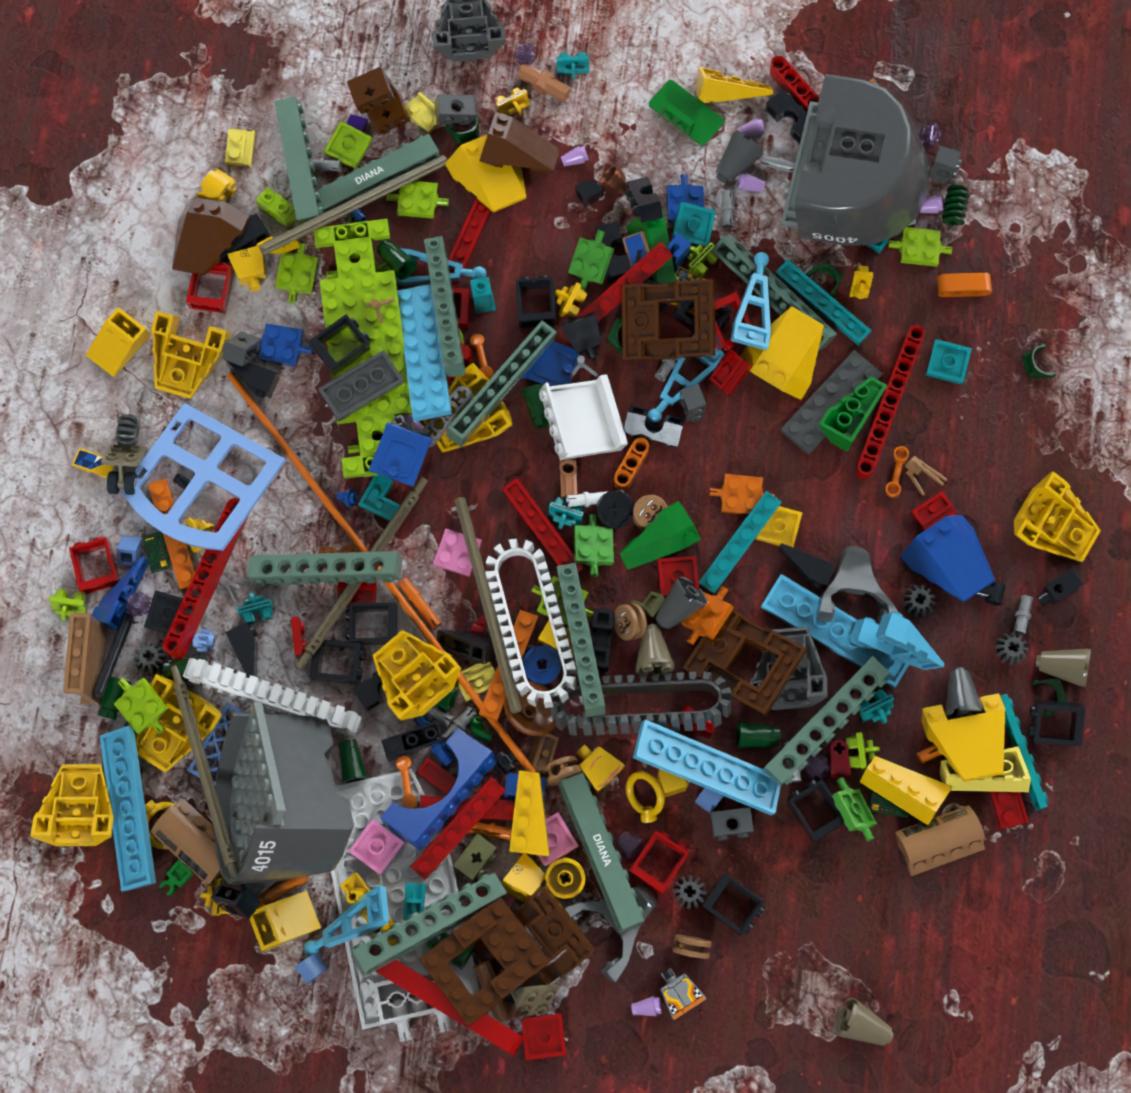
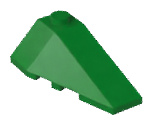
M664 214L663 218L641 223L638 217L626 225L628 236L644 231L649 251L659 242H662L668 249L669 238ZM672 257L651 275L654 281L662 284L676 282Z
M870 376L856 387L853 392L843 397L840 402L827 410L818 426L832 444L846 452L849 451L887 385Z
M679 501L661 510L657 514L658 517L651 524H648L645 530L619 553L627 570L683 550L701 540L692 520Z

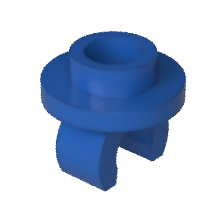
M349 488L346 492H338L337 500H341V503H346L347 507H353L357 503L358 495L353 488Z

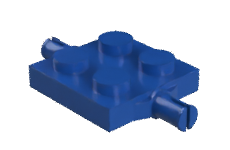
M684 174L680 175V185H667L666 187L667 222L676 221L679 202L704 207L703 186L688 185L687 174L685 176Z
M266 323L265 332L261 338L259 360L297 367L298 358L301 353L312 355L313 349L310 346L303 345V329Z

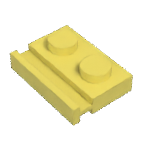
M421 92L406 105L410 120L427 134H430L440 124L436 123L434 103Z
M228 130L225 155L226 165H249V167H252L256 137L255 130Z
M488 662L485 665L478 663L461 671V673L477 694L481 695L488 691L495 670L491 663ZM457 680L456 682L466 702L471 700L470 696L467 694V692L464 690V688Z

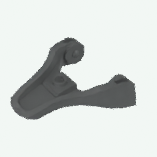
M859 546L845 547L840 557L836 575L819 599L816 614L817 620L823 622L832 621L835 605L831 602V596L839 591L846 590L847 593L860 595L866 593L875 598L879 609L877 624L880 625L883 614L898 611L875 580L869 553Z
M639 884L634 887L637 895L636 902L638 907L641 906L644 911L645 918L643 919L645 921L657 906V899L647 886ZM605 900L583 902L565 908L576 924L577 920L582 916V912H597L604 916L618 933ZM641 925L618 933L622 940V956L615 958L612 962H606L605 968L601 969L602 974L609 982H616L625 969Z

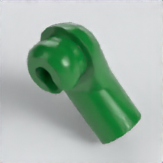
M473 717L470 721L473 736L490 743L493 734L484 730L481 717Z

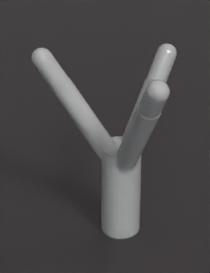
M577 354V366L569 377L573 378L579 368H585L597 377L598 374L585 364V358Z
M221 575L219 582L225 586L237 609L239 605L230 586L239 589V585L249 586L250 582L232 580Z

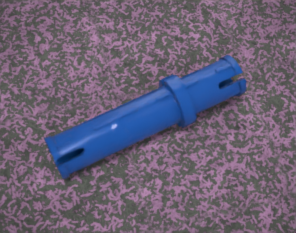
M425 714L413 719L418 727L430 724ZM441 741L432 745L431 748L433 754L437 755L444 768H447L455 760L448 752L445 742Z

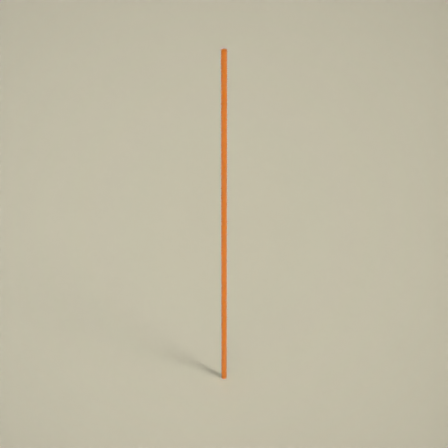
M230 372L227 378L360 552H369L235 374ZM383 582L429 644L445 652L394 583ZM460 671L457 678L458 682L477 707L481 709L483 700ZM486 718L524 769L529 772H536L499 721Z

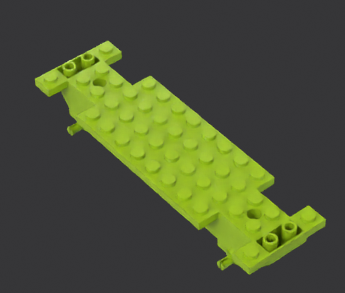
M388 219L326 226L314 231L316 248L334 246L337 270L326 271L327 279L320 280L325 329L347 314L350 319L354 318L360 332H365L371 340L369 342L371 349L336 375L331 373L332 380L383 350L404 380V384L340 422L337 420V424L356 422L359 445L348 446L349 454L360 452V456L341 458L344 479L377 476L378 474L369 471L380 440H374L373 437L377 434L383 435L386 423L393 424L396 416L412 414L394 270L387 271V264H377L372 241L390 239ZM353 259H360L357 263L351 262ZM395 298L394 302L381 306L382 324L374 307L365 306L366 302L371 303L373 299L382 302ZM345 328L327 341L328 353L337 363L361 344L351 331Z

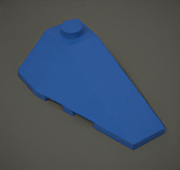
M141 557L103 598L99 606L94 608L92 616L106 628L117 631L123 614L127 613L149 564L145 557Z

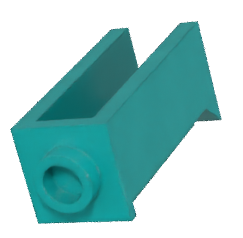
M489 277L470 280L475 314L495 311V302Z

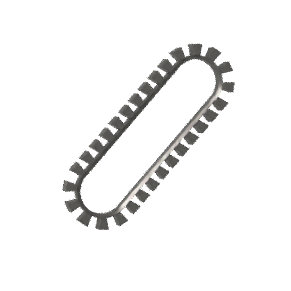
M684 672L676 673L677 681L672 680V673H664V682H660V673L651 674L652 682H648L647 674H639L640 683H636L635 675H627V683H623V675L614 676L615 684H611L610 676H602L603 684H601L603 695L708 691L718 698V702L715 706L705 711L601 715L586 718V716L570 715L564 710L568 701L582 696L579 685L575 687V690L565 686L564 690L568 693L569 698L562 703L558 695L552 697L554 707L550 708L552 720L555 719L556 727L562 731L568 724L569 734L575 736L578 734V727H583L584 736L592 735V727H596L597 735H605L604 726H608L609 734H618L617 726L621 725L622 734H630L629 725H633L634 733H639L643 720L659 724L664 728H667V723H671L672 731L674 732L680 731V723H684L685 731H693L692 722H697L698 731L706 730L705 721L711 720L714 727L722 724L721 715L729 717L732 695L730 687L726 688V681L722 677H719L712 683V673L703 672V680H697V672H688L689 680L686 681Z

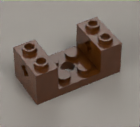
M381 66L347 81L356 108L361 114H368L372 128L378 135L386 134L391 129L402 127L411 121L401 94Z

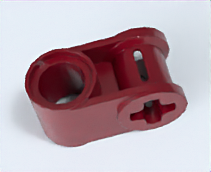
M835 740L828 746L829 777H850L851 767L848 745L843 740ZM837 744L840 748H842V751L839 752V754L837 751H834L833 749L837 746Z

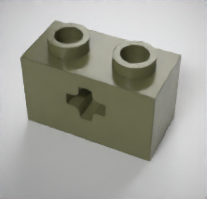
M477 833L453 866L474 882L475 879L483 876L486 871L483 868L488 862L491 864L497 857V847ZM481 854L480 858L482 861L474 864L473 855L478 856Z

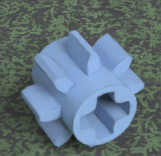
M201 629V633H195L193 647H197L199 653L208 654V649H214L216 636L212 635L210 630Z

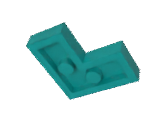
M381 475L374 476L358 506L390 522L400 507L399 504L385 498L394 483L393 480Z

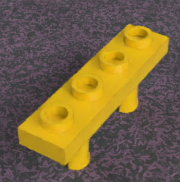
M357 872L339 885L345 892L347 901L351 904L360 901L364 894L371 891ZM365 907L359 913L368 923L367 907ZM389 916V923L371 932V934L374 936L379 932L385 933L389 931L390 927L395 924ZM395 939L388 940V944L391 946H395L398 943Z

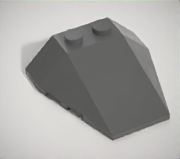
M446 0L442 16L437 22L436 31L433 32L434 50L453 62L490 58L506 43L504 27L499 23L496 14L492 12L487 0Z
M808 627L773 630L805 647L807 652L771 709L781 710L815 706L828 697V679ZM761 651L762 656L760 661L757 662L756 672L750 681V684L759 688L778 658L768 651Z

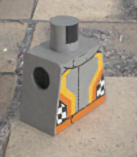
M671 968L661 973L667 985L661 988L660 991L673 1020L706 1000L704 994L685 973L678 978Z

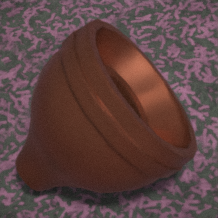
M617 165L610 167L599 181V185L606 193L625 195V189H627L626 177Z

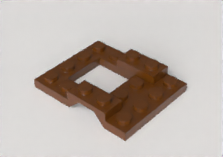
M715 280L677 281L657 285H622L623 360L646 361L715 356ZM694 301L695 337L661 339L660 304Z
M733 609L714 640L706 636L701 638L683 666V670L687 673L697 672V678L703 680V672L712 673V683L719 677H722L726 681V688L730 687L733 700L736 699L766 716L806 654L807 649L773 630L764 629L754 624ZM746 642L778 657L759 688L728 672Z
M547 885L539 889L513 912L525 929L528 928L551 959L550 964L527 980L523 987L556 984L596 951ZM481 940L477 941L474 944L475 948L473 951L481 962L489 960L495 976H498L503 972V969Z
M501 897L487 908H483L454 930L451 935L419 958V962L468 1027L500 1003L513 990L550 964L549 959ZM481 940L504 971L472 996L448 963Z

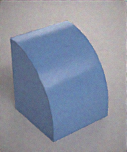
M122 537L117 547L118 565L133 566L140 559L142 538Z
M704 788L695 800V803L710 814L724 796Z
M313 954L295 966L306 984H310L329 970L319 954Z

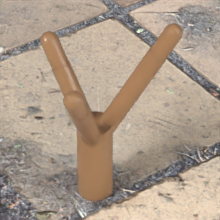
M395 298L382 302L373 299L371 303L366 302L365 306L374 307L382 324L381 306L394 302Z

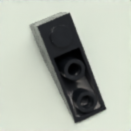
M437 721L383 739L381 742L386 758L391 762L397 760L400 756H409L443 741V737Z

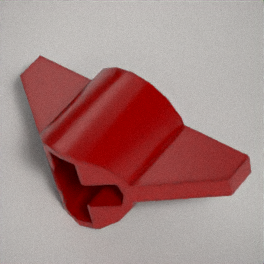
M482 615L471 626V633L484 635L486 626L485 615Z

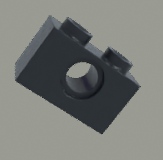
M221 881L210 897L225 912L250 919L260 904V901L248 889Z

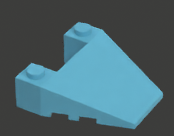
M892 611L891 613L883 614L880 625L876 624L874 619L868 617L856 620L849 642L869 651L873 649L884 652L883 656L889 658L890 655L901 659V662L922 670L944 667L945 663L908 619L903 618L901 613Z

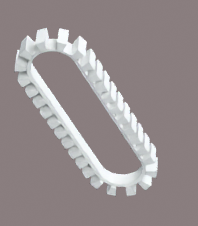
M510 539L511 549L504 551L501 544H498L494 548L498 559L496 560L488 556L486 560L487 568L495 571L485 572L515 684H517L516 688L521 697L527 692H531L527 697L529 704L536 707L538 699L544 698L545 708L554 707L551 700L552 697L558 695L562 703L569 698L568 693L564 690L565 686L575 690L577 684L576 677L568 675L577 674L544 554L538 549L532 555L535 548L533 543L528 540L525 541L522 549L518 548L517 539ZM520 555L530 559L535 566L564 670L561 683L550 691H538L531 687L527 681L499 577V569L502 563L512 556Z
M190 658L187 663L183 677L195 684L203 683L202 687L209 690L211 687L216 688L217 692L221 694L228 692V696L233 698L240 696V700L247 703L249 700L253 701L252 704L254 702H262L265 709L272 710V708H275V712L280 714L287 712V715L317 716L321 720L327 719L330 729L335 728V731L340 734L355 736L358 732L362 717L353 711L347 710L345 712V707L339 705L336 708L330 706L331 702L322 700V703L318 702L319 698L310 696V699L306 698L307 694L298 692V695L294 694V690L287 687L286 690H282V686L275 683L274 686H270L269 681L262 679V682L257 681L258 677L250 675L247 678L245 677L246 673L238 671L235 674L233 673L234 669L226 667L223 670L221 669L222 665L214 663L211 666L208 665L209 663L206 660Z

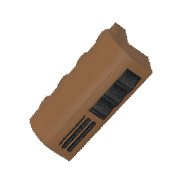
M181 799L177 804L172 805L155 823L150 833L209 886L221 875L216 858L214 826L185 799Z
M969 805L935 817L929 825L921 822L895 832L898 847L905 856L908 872L911 876L985 850L983 841L985 835L982 826Z

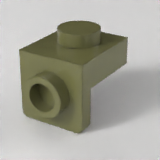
M651 591L643 603L633 600L632 603L641 606L645 615L654 617L663 604L665 597L662 594Z

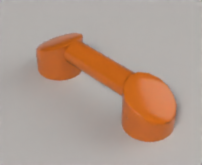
M474 334L470 338V345L477 352L481 372L490 380L494 373L486 361L483 349L485 339L481 334Z
M899 446L894 450V461L896 464L892 481L886 485L885 493L891 498L898 497L901 493L899 480L903 464L909 458V451L904 446Z
M403 755L396 760V767L401 771L404 790L402 806L404 808L416 809L418 800L412 794L409 776L412 761L408 756Z

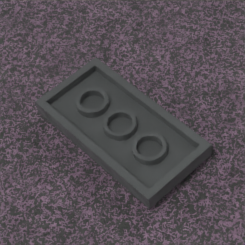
M383 350L318 388L338 422L404 384V380Z

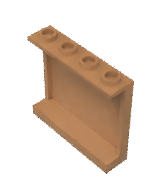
M70 613L63 693L80 695V704L99 705L101 698L93 695V689L104 664L107 628L91 614Z

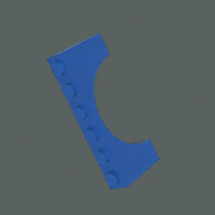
M459 728L445 742L450 752L458 760L457 780L449 794L438 803L421 809L404 808L392 803L380 817L386 827L419 851L430 842L431 837L443 827L448 817L455 813L459 804L468 798L471 790L482 781L483 776L494 767L497 761L490 749Z

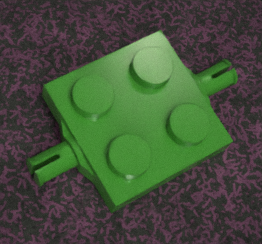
M601 230L597 231L595 240L579 238L568 273L576 275L581 279L580 289L584 292L588 282L603 284L614 251L613 248L602 243L605 232Z
M595 514L589 515V525L574 526V562L590 566L591 577H598V566L613 565L614 563L613 527L598 526L596 521L597 515Z
M844 777L838 779L836 782L841 791L835 793L832 797L836 808L844 819V824L849 831H862L867 842L873 840L874 836L869 828L874 827L877 823L860 789L853 790L848 788Z

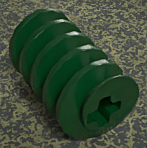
M948 186L943 209L944 213L942 215V222L951 226H962L965 224L963 219L966 217V214L964 212L967 211L966 205L969 203L967 199L970 197V194L966 192L967 188L965 186Z

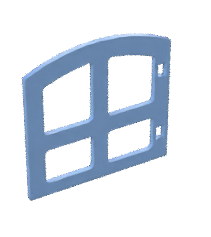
M184 403L144 457L140 466L134 471L137 474L135 494L126 495L124 489H121V491L136 512L161 533L191 546L224 551L281 470L286 459ZM189 421H194L221 437V440L206 460H202L174 444V441ZM179 422L181 425L176 432L172 431L175 424ZM233 446H238L266 462V465L254 482L249 486L218 469ZM163 457H168L195 473L193 479L167 514L161 513L154 507L141 491V487ZM143 469L147 470L142 479L138 478ZM208 482H212L240 498L239 503L217 533L190 528L179 523Z

